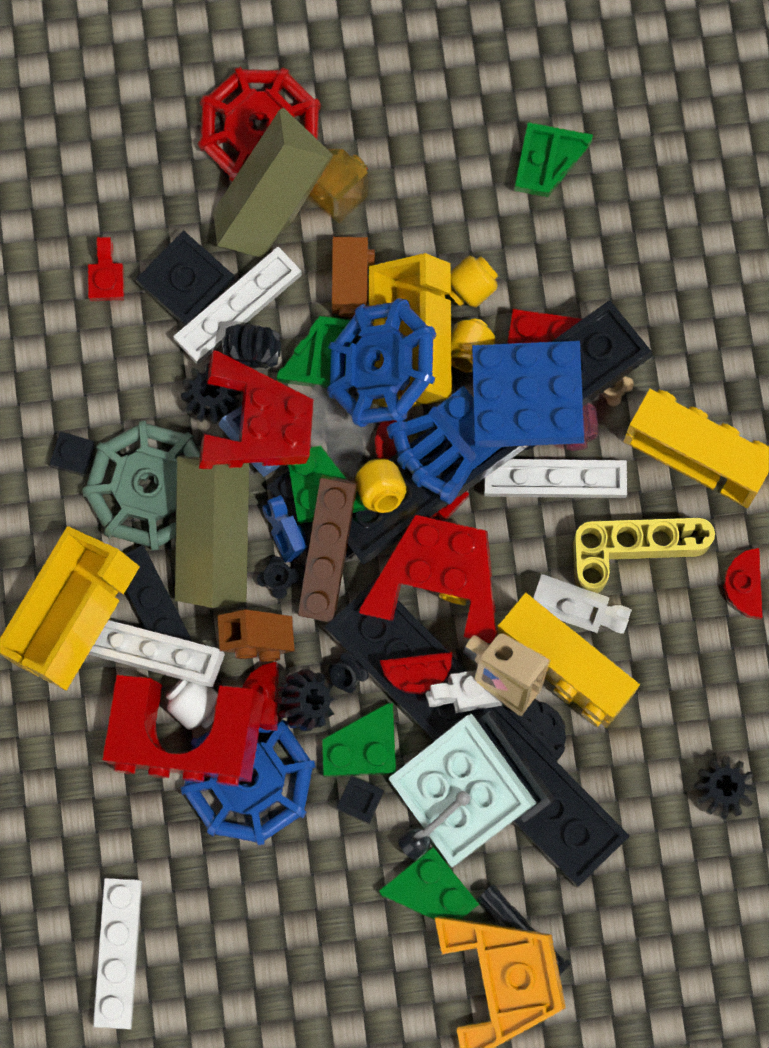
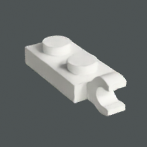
M541 574L533 598L561 621L595 633L598 632L600 625L608 627L615 632L624 633L632 611L621 605L609 607L607 604L610 597Z
M477 670L451 674L447 679L449 684L430 686L431 691L426 692L429 707L454 703L456 713L505 704L476 682L475 675Z

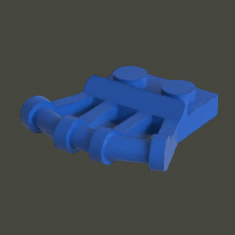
M464 386L439 406L432 407L429 414L407 422H395L387 427L388 436L390 439H393L398 454L397 463L402 469L409 470L413 475L412 481L417 487L423 486L440 495V500L448 504L454 501L472 470L501 448H475L474 397ZM435 426L437 427L434 432L415 447L410 448L407 436ZM447 439L452 447L428 466H423L419 460ZM460 457L463 458L451 481L446 483L436 478V476Z

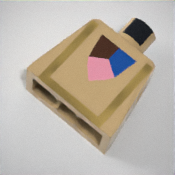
M498 634L490 645L474 635L463 650V654L478 663L475 675L476 682L519 716L523 715L542 690L550 660L507 635Z

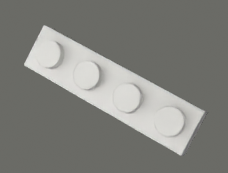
M277 247L173 336L174 340L198 365L213 350L215 351L222 345L226 328L236 324L245 325L302 276V271Z
M510 459L484 478V497L626 498L627 460Z
M108 620L88 655L213 688L225 654L220 649Z
M108 878L104 880L94 1027L132 1029L142 893L141 880Z

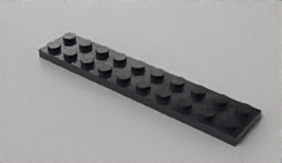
M611 300L604 303L552 341H580L583 406L653 357L650 348ZM432 427L410 443V448L415 447L434 432L437 427ZM446 439L419 461L423 466H428L451 448L452 445ZM528 446L501 447L472 470L456 498ZM397 453L388 460L397 465L406 485L407 492L401 504L395 510L388 513L367 509L354 512L352 515L348 545L363 565L401 539L415 515L430 518L448 505V503L440 500V495L423 486H416L412 481L413 475L409 470L402 469L397 463ZM460 457L436 476V478L446 483L451 481L463 458Z
M376 578L325 626V630L346 652L354 654L355 660L361 667H365L368 670L369 675L434 742L470 714L478 720L487 712L492 710L495 712L556 799L555 802L529 821L524 823L518 817L513 823L578 888L630 835L503 706L456 713L454 703L429 707L426 692L422 694L405 693L395 688L384 676L380 664L381 660L450 652L399 601H397L393 621L360 614V608L377 581ZM453 655L451 669L442 683L449 684L447 679L451 674L468 672Z

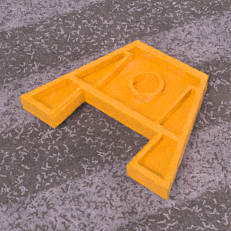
M440 916L435 918L442 954L477 948L491 1021L457 1027L460 1048H495L566 1008L551 934Z

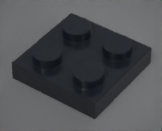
M184 230L136 278L137 284L184 326L205 310L235 280L234 274Z

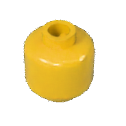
M468 256L451 270V294L449 295L460 307L465 302L471 307H478L496 291L498 284L495 279L499 275L482 256L477 259L473 256Z
M475 318L457 322L452 328L451 365L454 368L463 372H473L472 345L495 344V335L484 321Z
M386 459L368 461L359 469L354 479L358 482L357 491L363 505L368 510L388 513L395 510L401 504L407 492L399 468L392 461Z

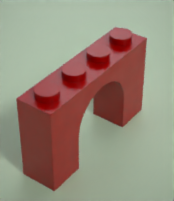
M125 675L116 676L102 761L114 766L113 771L135 774L136 769L148 770L149 776L158 778H169L170 773L182 774L183 780L192 782H204V777L217 778V784L226 786H238L239 781L251 782L264 695L254 689L219 686L214 722L206 740L190 752L171 754L162 747L156 732L162 684L151 678Z

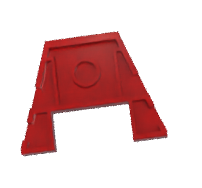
M213 350L210 357L207 384L243 392L239 442L204 434L201 442L199 469H212L213 465L228 464L229 468H240L243 466V463L261 462L262 466L306 464L310 456L314 399L219 351Z
M415 515L362 604L359 613L393 621L401 584L471 600L463 637L471 639L476 635L486 643L491 644L497 637L498 631H496L495 623L496 611L492 593L488 531Z

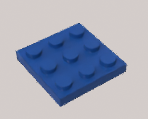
M580 341L472 345L475 448L584 443Z

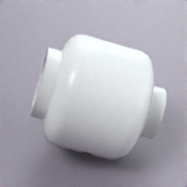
M180 679L166 695L169 699L167 704L168 712L188 730L195 729L200 725L206 729L214 722L218 693L213 688Z

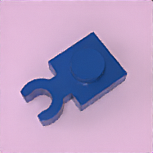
M281 495L267 501L268 505L263 506L262 509L266 519L272 524L271 534L284 562L288 563L298 559L306 550V535L303 528L297 525L294 517L288 516L287 507Z

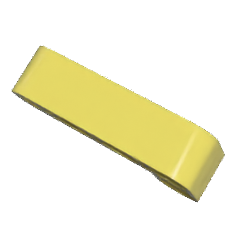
M702 518L586 522L578 528L573 541L576 586L595 593L601 592L609 579L610 559L701 556L708 551L714 541V527L709 521ZM658 531L665 532L670 537V544L666 546L656 544L652 534ZM679 531H681L680 538H683V540L680 545H677L679 540ZM693 531H698L699 537H705L701 544H696L695 538L690 537ZM623 532L629 533L633 536L635 544L631 547H623L618 543L616 536ZM584 534H593L599 539L600 545L596 548H587L581 542V537ZM589 568L596 569L601 574L602 579L595 584L589 583L583 578V571Z

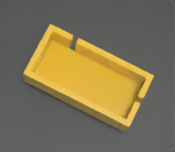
M427 253L369 266V306L394 302L398 298L405 299L409 302L410 308L428 326L434 327L436 337L433 339L432 376L435 377L433 384L427 386L412 407L420 406V403L427 405L442 402L452 395L451 300L445 298V295L451 294V267L449 262ZM387 317L374 319L373 326L385 324ZM401 320L399 331L406 336L413 333L414 331ZM419 345L413 348L412 369L418 371ZM380 354V360L375 361L374 366L380 368L383 364L384 357L382 354ZM410 377L409 385L404 390L398 391L399 399L416 378ZM385 398L373 399L372 401L373 404L387 407Z
M649 389L629 425L623 442L714 490L721 476L726 478L727 481L720 494L748 509L769 473V446L757 440L750 442L739 436L740 432L728 424L721 423V425L710 421L707 419L708 415L704 411L693 406L686 408L680 405L672 394L659 389L656 392Z
M67 526L0 637V655L14 665L67 691L120 600L116 598L118 592L121 594L125 593L140 566L119 549Z
M527 593L522 596L498 625V634H505L550 660L545 679L555 686L553 692L567 704L573 701L583 709L581 715L596 727L602 724L607 728L640 686L637 681Z

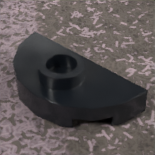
M536 701L530 704L522 716H519L510 708L506 709L556 761L559 760L566 747V726L558 711L547 703Z

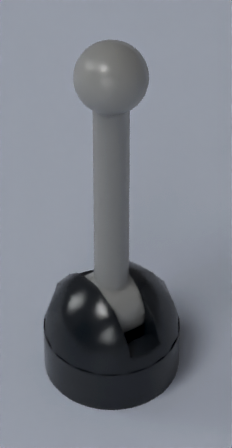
M460 791L456 795V800L424 830L418 827L411 828L398 838V844L402 851L413 860L420 859L430 847L428 835L460 806H465L470 802L469 793Z

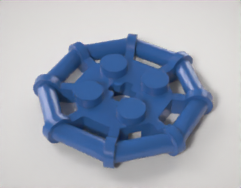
M398 298L394 302L372 306L362 304L355 309L356 314L334 342L330 341L328 346L331 349L330 386H328L327 392L329 397L335 398L352 417L353 423L359 427H365L369 423L391 420L401 422L407 418V412L427 386L434 383L435 377L432 376L433 339L436 337L434 327L428 326L410 308L409 302L405 299ZM387 317L385 324L373 326L374 319ZM401 320L414 332L408 336L403 335L399 331ZM357 334L361 337L357 344L351 343ZM419 345L418 371L412 369L413 348ZM380 354H382L384 357L383 364L380 368L374 366L375 361L380 360ZM345 355H346V372H345V376H344V365H345ZM410 377L416 378L399 399L398 391L404 390L409 385ZM352 386L358 389L357 392L360 394L358 401L348 393L349 388ZM385 398L387 407L370 409L373 399Z
M284 719L281 722L278 721L277 731L259 728V732L271 734L266 743L257 742L253 771L256 770L258 775L254 778L256 782L254 786L250 787L248 784L242 786L240 784L238 786L217 784V778L210 777V781L200 783L185 780L184 786L181 787V794L186 795L207 827V833L212 837L221 835L257 842L258 846L264 845L265 840L299 817L303 819L306 815L305 805L312 770L316 768L314 760H310L289 727L286 726ZM211 730L199 738L194 737L190 742L192 745L191 751L199 747L206 740ZM278 740L281 741L295 762L294 764L284 765L273 749ZM297 772L292 801L282 795L286 774ZM212 789L223 805L217 816L202 795V791ZM277 802L287 808L261 826L259 814ZM230 812L252 816L254 827L225 822V819Z

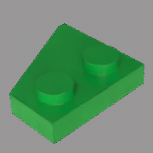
M528 122L514 191L549 197L589 148L593 135Z
M319 316L310 328L309 334L305 339L301 340L294 350L290 360L277 373V381L280 383L327 389L330 386L331 349L328 346L330 341L334 342L350 320ZM345 355V365H344V376H345V372H346V355Z
M321 445L310 448V456L306 464L288 465L297 519L300 524L313 522L320 478L323 475L347 480ZM357 492L353 513L367 510Z
M393 703L380 707L322 739L324 777L390 775L396 773Z
M434 847L379 890L382 897L401 904L434 921L438 916L462 920L479 906L476 899Z

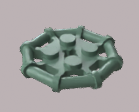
M144 420L139 421L137 426L105 443L99 442L95 447L97 453L87 485L82 488V493L84 497H87L105 530V536L109 539L116 537L151 547L152 550H159V546L176 538V522L157 531L156 521L167 518L176 511L177 456L183 452L185 456L200 457V452L193 442V435L189 432L183 434L150 425ZM148 438L174 445L170 452L149 447ZM140 440L141 448L137 449L132 455L120 457L116 454L119 450ZM111 460L117 465L112 482L110 484H102L108 462ZM149 476L155 477L154 482L158 485L157 489L151 490L150 493H144V488L139 485V482L141 480L146 481ZM114 494L121 507L120 512L115 518L102 495ZM128 516L144 520L149 523V532L122 524Z

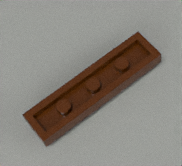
M325 475L320 478L298 616L326 622L332 621L336 616L358 485L356 481Z

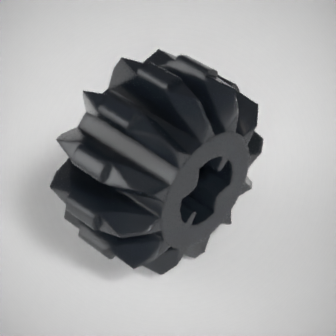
M236 324L226 328L225 336L223 337V354L254 369H267L276 366L281 354L280 333L272 330L270 327H261L260 325Z
M206 363L204 365L205 373L201 374L198 369L193 368L191 373L195 380H183V386L187 391L181 393V399L184 402H189L186 406L188 414L197 412V420L199 422H203L208 414L212 424H216L218 422L217 414L221 413L224 417L230 413L227 407H239V400L235 396L241 394V391L207 384L209 363ZM205 390L217 391V397L206 396Z
M303 669L286 675V683H280V685L276 686L282 694L281 697L274 700L277 704H281L282 707L277 716L287 718L286 726L298 728L301 731H311L314 728H321L326 725L325 718L334 715L330 704L338 700L329 694L334 685L324 683L325 674L313 673L310 669Z
M724 756L720 768L718 763L711 759L708 761L710 772L702 768L697 772V775L705 782L694 783L693 789L705 791V794L699 796L696 802L703 804L708 800L711 803L706 810L708 815H711L719 807L720 819L728 817L729 808L738 817L742 814L740 804L745 807L752 805L753 801L745 794L755 793L756 786L747 785L745 782L754 775L751 771L743 775L739 773L744 765L742 761L739 760L733 768H730V758ZM723 779L726 780L727 786L733 787V790L727 794V797L723 796V790L716 787Z

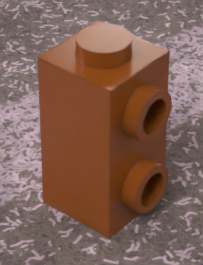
M333 237L332 314H339L340 318L352 319L356 314L355 309L362 304L367 306V303H369L368 270L369 266L375 265V249H368V237Z
M247 609L218 615L220 651L235 653L236 659H250L259 656L260 662H273L281 659L280 654L295 652L292 616Z

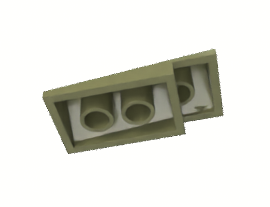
M284 108L278 111L213 211L217 246L260 258L266 256L280 232L289 228L334 156Z
M177 456L175 601L209 608L246 602L249 463H243V466L240 468H229L228 464L213 465L212 469L204 470L199 469L200 457Z

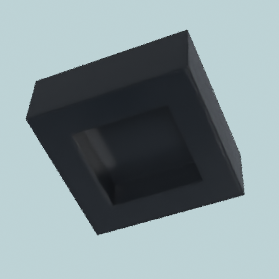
M60 431L50 461L51 468L85 477L95 442Z
M351 776L336 810L370 825L384 790Z

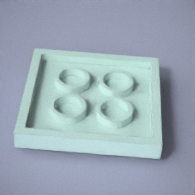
M472 714L463 718L388 778L424 829L456 800V795L460 791L469 793L470 802L465 806H460L429 834L451 867L459 864L537 804Z

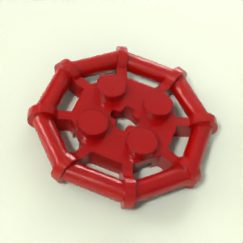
M241 66L234 68L235 72L208 96H203L200 101L202 120L201 140L198 142L200 151H205L230 176L229 180L232 182L278 111L282 108L294 118L302 114L305 115L304 128L318 140L319 99H314L289 74L290 70L286 68L281 70L242 69ZM248 83L273 84L271 89H265V92L250 89ZM239 86L241 87L242 93L229 104L222 102ZM284 87L299 104L291 106L279 94L281 89ZM219 112L225 115L224 131L215 134V114ZM254 118L258 120L266 118L268 120L266 129L263 131L253 130L254 124L252 120ZM228 141L239 153L236 163L218 146L219 144Z

